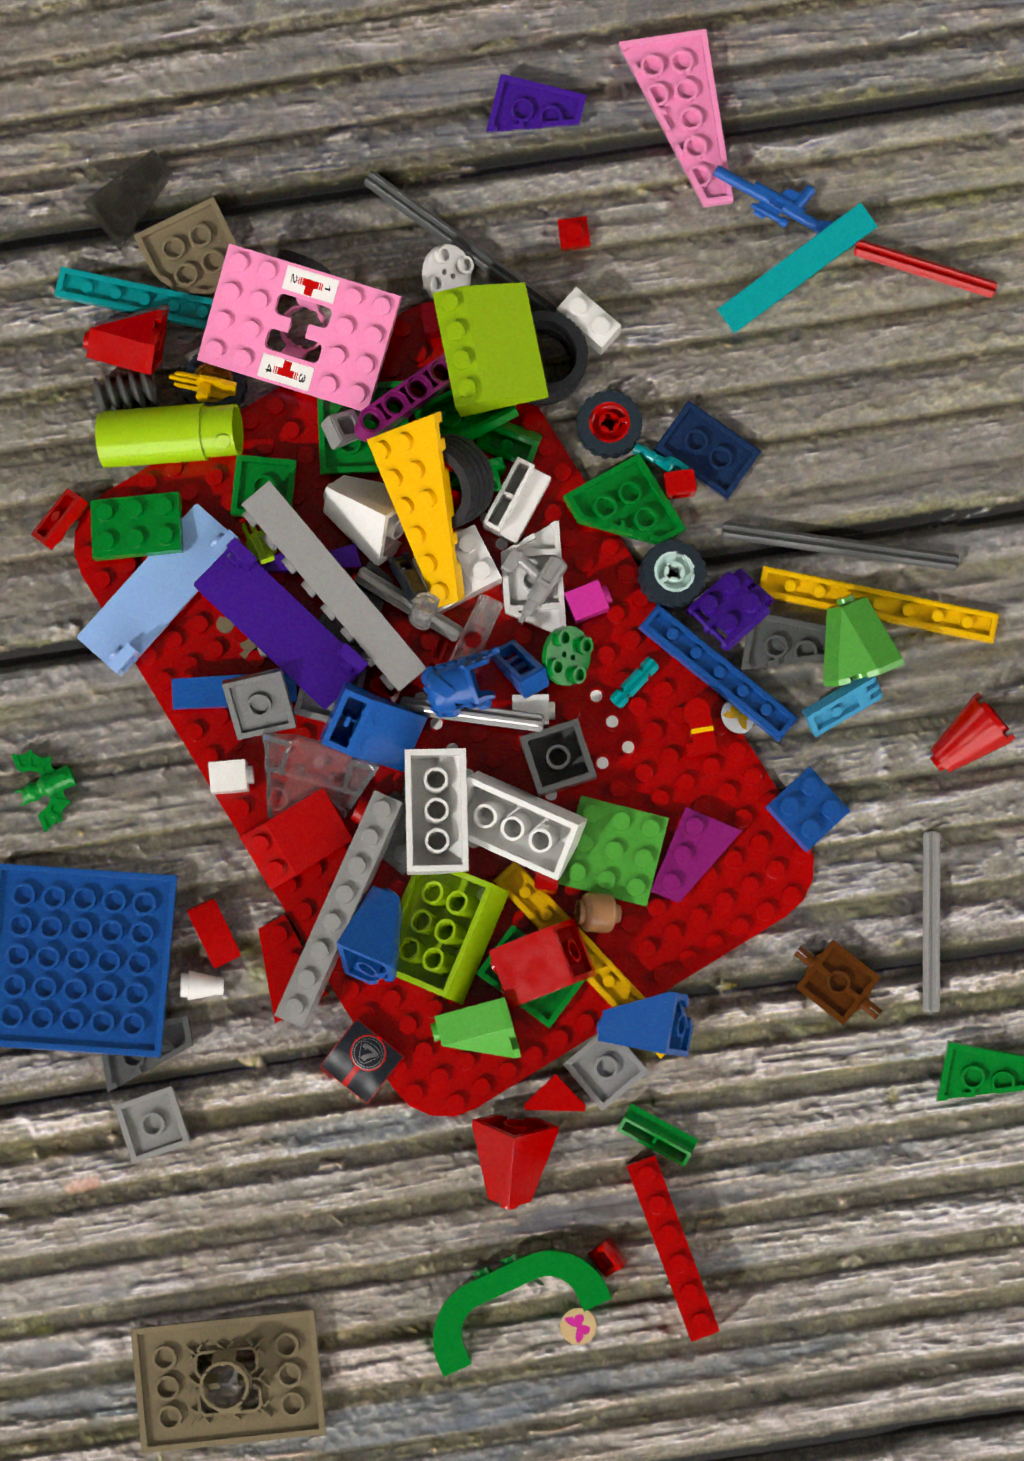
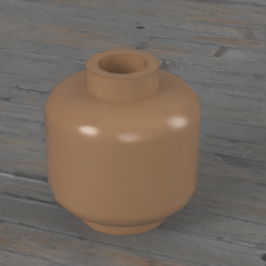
M586 893L575 904V921L577 924H580L581 929L585 932L609 933L613 930L615 923H619L621 920V906L616 904L611 894Z

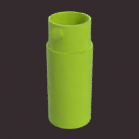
M204 403L99 411L95 422L96 448L100 463L104 468L208 461L210 457L241 455L243 451V422L237 404L206 406Z

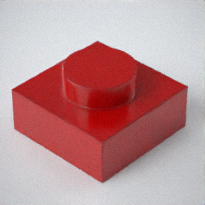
M587 216L557 220L561 252L591 247Z

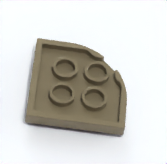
M214 197L133 235L151 271L164 285L174 291L201 297L215 295L229 244L237 245Z

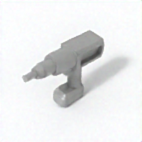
M514 547L501 566V570L506 574H511L519 566L530 575L528 581L533 584V587L527 595L528 600L523 606V614L518 622L523 624L526 617L532 615L537 606H541L549 593H552L568 567L562 558L551 555L543 569H541Z

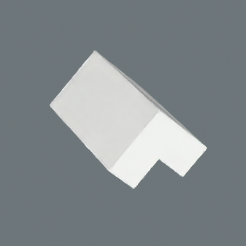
M517 457L502 485V489H500L483 521V529L513 545L518 544L551 482V477L536 470L534 464Z

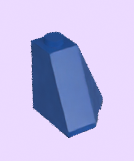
M372 886L337 941L344 973L370 985L377 984L380 979L392 982L397 976L403 911L400 897L394 891Z
M667 992L603 1010V1014L597 1023L598 1041L662 1054L688 1057L693 1031L692 1018L686 1016L684 1008L689 1005L688 995Z

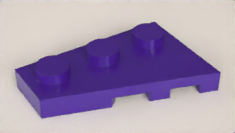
M500 74L486 133L580 126L587 95Z

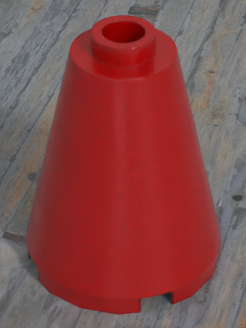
M979 692L971 697L930 749L934 754L930 759L941 772L946 769L950 773L1016 740L1014 734L1009 736L1005 734L1009 728L990 704H986L985 701L979 702L983 697Z

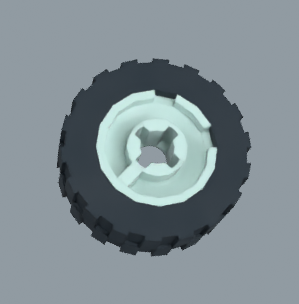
M681 540L660 542L647 552L641 560V565L638 567L637 573H639V577L637 580L641 586L640 590L642 594L646 595L649 602H653L656 605L659 604L661 607L670 610L682 608L686 604H690L704 588L705 578L707 577V571H705L706 564L702 560L699 551H696L690 544H685ZM669 570L675 571L677 577L669 578L667 576Z

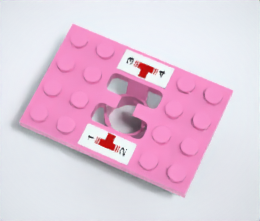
M229 244L197 360L362 411L372 404L403 296L238 245ZM286 294L296 297L298 305L291 307L284 314H280L277 311L281 295ZM320 305L330 308L332 312L330 322ZM302 308H308V311H315L318 314L319 320L323 323V327L308 325L305 339L318 343L307 349L302 348L301 345H295L290 338H287L289 337L288 331L292 326V318L290 317ZM273 329L280 331L282 340L286 344V347L281 352L272 350L267 345L269 334ZM322 347L317 362L304 359L309 352Z

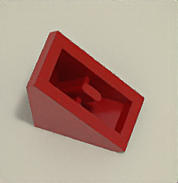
M555 1073L524 1103V1110L586 1112V1105Z

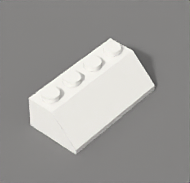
M466 748L405 749L407 875L469 871Z
M480 771L473 773L467 778L468 841L552 879L559 880L578 846L588 819Z

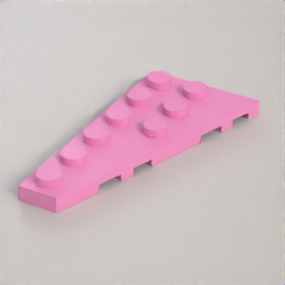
M706 29L618 42L624 58L703 208L732 204L734 199L731 185L713 176L717 165L727 170L729 168Z

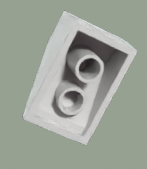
M475 524L458 532V543L455 544L456 559L461 562L465 592L464 599L436 609L415 558L412 559L416 571L428 592L426 598L421 602L441 614L502 583V577Z

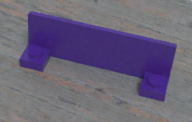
M235 537L226 545L224 553L194 582V587L279 668L282 667L283 672L324 710L337 699L344 681L351 684L368 666V663L347 643H341L257 563V558Z

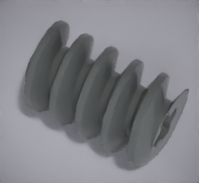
M129 371L127 381H124L121 374L118 373L116 383H112L107 375L105 376L104 385H100L97 378H93L97 404L103 411L111 410L112 405L116 410L123 409L124 403L128 409H133L135 400L141 408L146 407L147 398L153 406L158 404L159 394L155 373H152L150 377L147 374L140 373L139 379H136L132 371Z

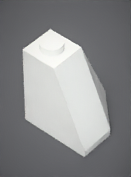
M343 475L333 483L328 484L323 494L325 499L323 512L378 566L388 560L389 556L396 554L401 545V542L397 539L404 530L385 483Z

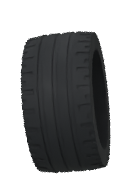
M537 310L535 312L532 311L536 334H546L559 340L567 349L571 360L570 369L563 379L550 384L546 383L549 394L548 398L526 402L534 406H548L567 398L578 387L587 369L588 346L582 331L571 319L554 311Z
M446 434L440 435L441 438L445 439L446 449L442 451L443 459L453 468L459 478L462 490L461 505L459 508L453 506L454 516L451 517L452 528L455 529L474 520L487 509L492 501L495 480L491 464L477 444H474L473 441L464 436Z

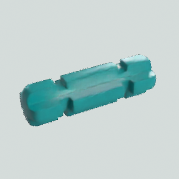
M647 657L640 664V668H636L620 685L621 689H617L611 695V702L616 707L623 708L629 701L628 698L630 696L633 697L648 681V676L652 677L658 670L659 665L652 658Z

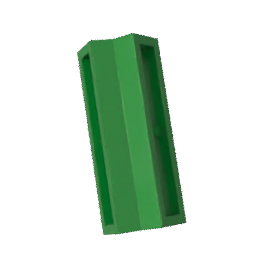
M630 1103L617 1129L622 1134L685 1167L699 1141Z

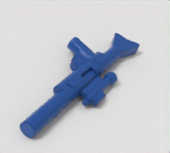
M717 165L713 172V176L759 201L758 204L751 203L750 205L754 209V215L762 219L766 216L776 221L783 228L788 225L789 220L785 217H780V213L810 228L816 234L834 222L818 220L804 212L806 209L804 206L816 193L815 189L810 185H806L801 193L787 189L780 194L758 181L753 184L720 165Z

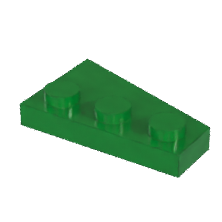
M947 1040L936 1095L937 1102L959 1097L969 1098L976 1097V1095L1024 1090L1023 1054Z

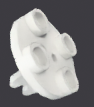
M442 244L434 247L427 254L423 263L422 289L426 290L429 296L434 299V292L460 286H470L471 274L474 268L473 260L455 245Z

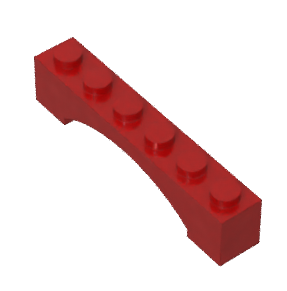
M655 1154L625 1164L690 1341L693 1342L720 1332Z

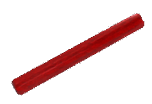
M862 239L856 243L853 254L857 257L988 298H992L997 289L996 281Z

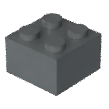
M578 718L543 729L541 732H533L519 737L539 798L596 779V772Z

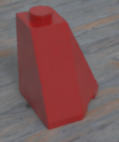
M160 305L95 323L84 334L83 348L87 349L86 358L151 375L163 363L169 306Z
M493 1114L473 1119L472 1128L488 1199L499 1203L500 1207L504 1209H516L518 1205L531 1202L557 1137L559 1127L538 1117L525 1116L524 1121L520 1119H507V1115Z

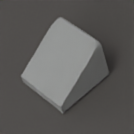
M354 409L329 415L321 423V427L332 450L359 439L354 432V426L358 418Z

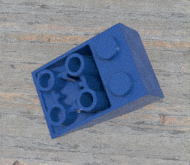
M344 681L320 734L321 744L349 756L404 771L405 749H414L428 716Z

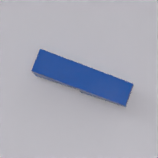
M284 673L291 702L295 704L297 702L296 683ZM249 674L171 679L173 710L228 708L222 687L223 680Z

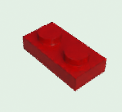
M67 488L30 535L52 551L56 544L63 540L65 533L74 521L81 517L83 510L89 503Z

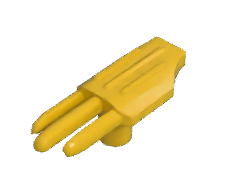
M176 371L174 374L169 375V379L176 380L174 386L197 391L196 399L199 402H206L208 397L223 399L236 395L237 382L182 371Z

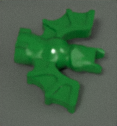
M32 750L21 755L12 754V759L18 771L21 773L37 772L41 775L37 782H30L24 787L15 790L14 793L22 794L24 801L20 803L21 807L40 800L42 796H50L49 804L38 814L44 831L49 832L53 825L64 821L63 811L72 803L66 798L64 791L77 785L74 774L68 764L55 770L52 767L51 756L39 757Z

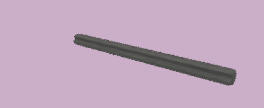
M375 171L368 174L364 181L367 188L445 244L457 246L466 256L471 257L475 266L500 284L525 282L530 305L536 310L556 312V309L559 307L558 303Z
M724 522L721 536L724 539L955 571L959 565V555L740 523Z

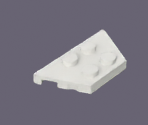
M553 521L549 526L502 551L501 564L503 565L514 547L541 569H543L551 555L562 558L559 521ZM519 566L511 574H506L502 571L505 614L517 619L523 614L522 609L528 600L527 595L533 587V584L528 581L530 575ZM563 576L552 593H549L541 606L538 605L534 613L529 617L527 616L524 622L551 633L556 628L566 626Z

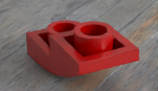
M213 897L186 910L214 969L242 956Z

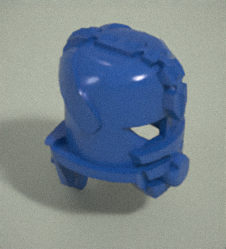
M499 647L483 650L480 653H473L466 657L462 656L457 660H450L436 666H429L423 671L421 680L424 684V691L427 694V701L431 705V711L437 717L458 716L462 714L461 708L465 707L469 709L478 707L479 710H485L492 706V699L496 698L495 692L479 690L474 668L488 664L491 656L500 653Z

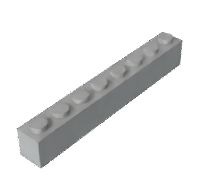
M270 481L241 504L246 509L242 513L244 518L253 528L257 525L262 528L266 534L261 538L272 551L278 548L283 553L285 558L281 560L282 563L292 574L296 571L299 572L305 580L301 583L302 587L312 598L316 594L325 603L320 608L331 621L337 618L344 627L340 632L351 644L357 641L363 649L360 653L361 657L370 667H373L375 664L383 672L379 678L390 691L394 688L399 692L402 691L423 673L427 667Z
M374 790L274 1016L301 1028H308L340 956L337 941L368 893L406 807L403 802Z

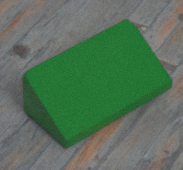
M506 422L478 437L476 444L482 451L515 462L517 457L533 463L542 434Z

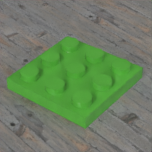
M580 796L576 814L588 820L578 846L560 876L558 884L591 893H608L614 899L647 907L669 818Z

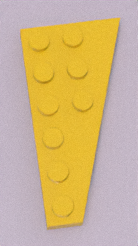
M441 411L367 439L436 609L465 598L461 562L456 559L455 544L458 543L457 532H453L451 517L454 516L449 469L444 466L442 452L446 449L445 439L441 438L439 423L442 422Z

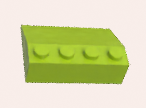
M525 282L460 286L433 293L454 404L460 417L549 397Z
M465 872L412 875L401 899L403 915L396 977L463 1005L510 892Z

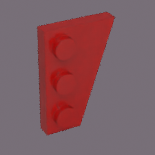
M285 914L258 929L273 1016L304 950ZM325 988V990H324V992H323L321 998H323V997L329 995V993H328V991H327L326 988ZM274 1016L275 1024L283 1020Z

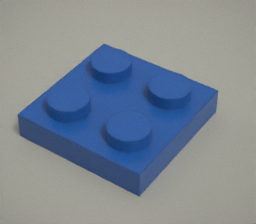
M810 766L765 806L766 810L805 852L810 850L850 812L847 806Z

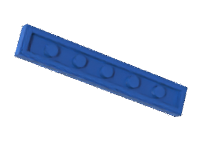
M659 604L656 605L638 629L777 742L785 736L798 719L795 714Z

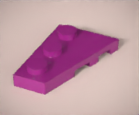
M686 807L651 892L679 903L741 833V830Z

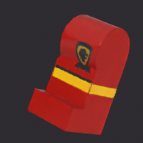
M693 698L685 704L683 709V718L689 724L692 741L684 745L686 758L717 752L710 707L705 700Z

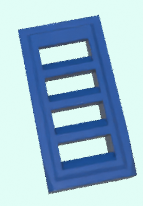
M514 639L499 647L500 653L490 657L524 698L534 695L549 685L546 668ZM513 654H516L515 656L511 657L510 659H508V660H506V661L504 660V659H506V658L512 656Z

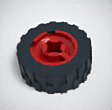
M606 390L601 393L599 391L594 396H589L585 400L584 405H581L577 415L576 431L579 441L583 443V447L586 450L588 449L592 455L600 456L602 459H615L620 455H626L631 448L635 447L641 435L642 415L639 412V407L632 401L631 397L623 395V392ZM606 420H612L615 423L612 431L603 426Z

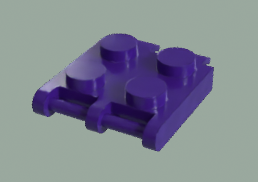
M740 568L734 574L728 571L687 608L686 614L690 617H695L704 626L703 630L707 634L712 633L721 642V647L728 651L770 613L768 607L774 600ZM702 611L710 620L707 621L699 612ZM719 628L728 637L725 639L716 629Z

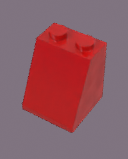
M575 918L548 926L489 950L491 967L498 974L502 984V996L506 998L510 1008L596 975Z

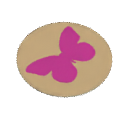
M574 1308L566 1312L562 1317L560 1331L567 1342L573 1345H584L595 1336L597 1330L596 1320L588 1310L584 1311L583 1308Z

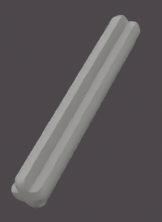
M362 567L356 574L355 583L448 640L455 642L463 630L462 626L421 601L410 604L403 590L369 569Z

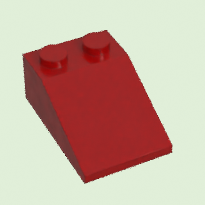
M323 786L247 828L239 838L271 890L351 842L353 835Z

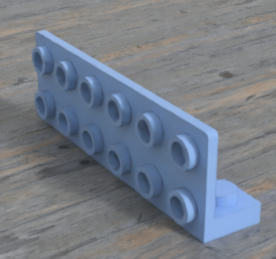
M195 504L182 518L184 553L148 556L77 636L78 640L120 677L129 670L196 595L198 590L194 587V582L224 553L226 545L234 537L241 542L231 530H227L198 504Z

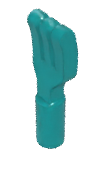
M639 443L635 445L632 451L635 455L640 453L644 460L660 466L666 472L688 469V466L672 456L662 457L657 452Z

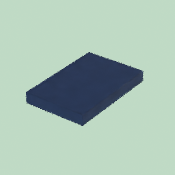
M689 400L654 448V451L663 457L672 456L686 464L688 469H693L697 481L726 501L762 452Z

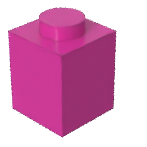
M599 580L564 593L565 601L575 625L609 612L608 603L612 602V598L607 586L601 587Z

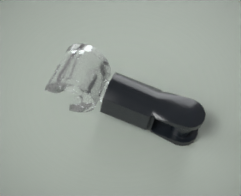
M408 552L402 553V556L397 558L394 555L389 556V569L399 582L408 602L412 604L409 613L410 623L420 630L429 629L433 614L436 613L440 600L435 595L427 592Z

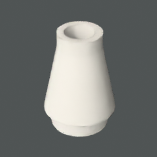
M188 970V973H181L180 997L193 1000L223 995L224 977H216Z

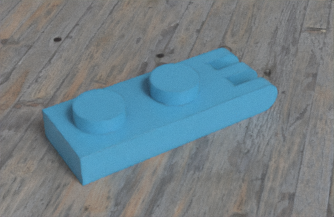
M876 676L865 677L844 685L802 710V713L810 731L817 737L882 699L883 693L876 680Z

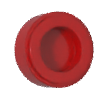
M362 793L350 821L360 824L371 799L370 796Z

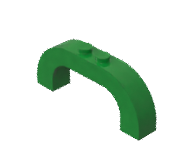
M553 1248L531 1251L520 1257L515 1252L500 1260L502 1265L492 1270L489 1265L472 1273L473 1279L460 1285L448 1296L435 1322L433 1347L443 1377L472 1364L473 1360L463 1340L462 1326L467 1315L477 1306L537 1278L549 1276L559 1278L568 1283L575 1291L583 1310L587 1311L612 1299L604 1279L586 1259L573 1252Z

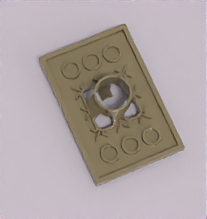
M315 1309L130 1329L142 1454L324 1435L327 1433ZM237 1351H253L255 1354V1369L247 1370L242 1363L236 1361ZM203 1354H213L212 1364L201 1374L198 1357ZM231 1365L238 1371L237 1382L239 1387L245 1386V1393L237 1403L221 1405L213 1401L207 1394L210 1390L221 1389L219 1373L209 1374L215 1366ZM251 1387L256 1388L259 1394V1405L252 1408H242L241 1404L247 1398ZM202 1399L210 1408L216 1411H204L202 1407Z

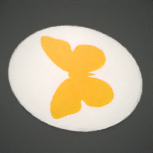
M726 702L723 705L721 718L724 725L730 731L742 734L752 728L754 722L732 704Z

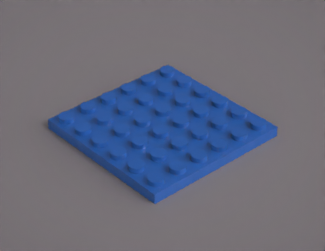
M0 863V1047L161 1058L178 876Z

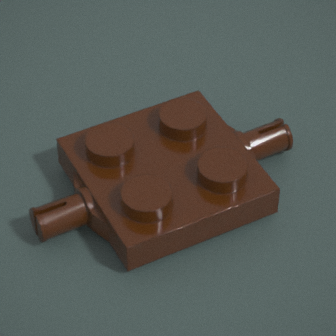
M831 940L823 952L816 956L808 952L802 945L797 949L798 951L793 956L807 965L804 976L795 986L798 991L841 1025H845L852 1014L860 1009L873 1017L874 1020L877 1019L878 1014H881L883 1009L869 1000L873 987L881 978L879 975L834 940Z

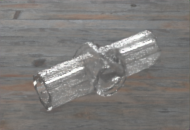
M480 593L464 629L460 632L459 640L449 661L457 660L462 656L466 657L473 653H480L485 649L487 640L503 609V603ZM471 632L478 633L482 639L480 645L476 648H469L465 645V637Z

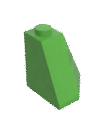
M854 594L845 595L836 599V605L827 608L823 672L825 687L842 686L852 683L851 677L853 680L881 675L905 664L867 597L855 598Z
M505 997L434 1016L435 1023L430 1024L434 1040H440L444 1047L510 1058L521 1057Z

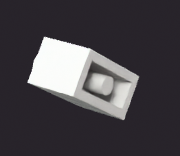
M577 287L556 309V313L565 315L579 327L587 344L600 355L620 335L621 324Z

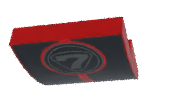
M356 1018L320 1067L368 1104L405 1056Z

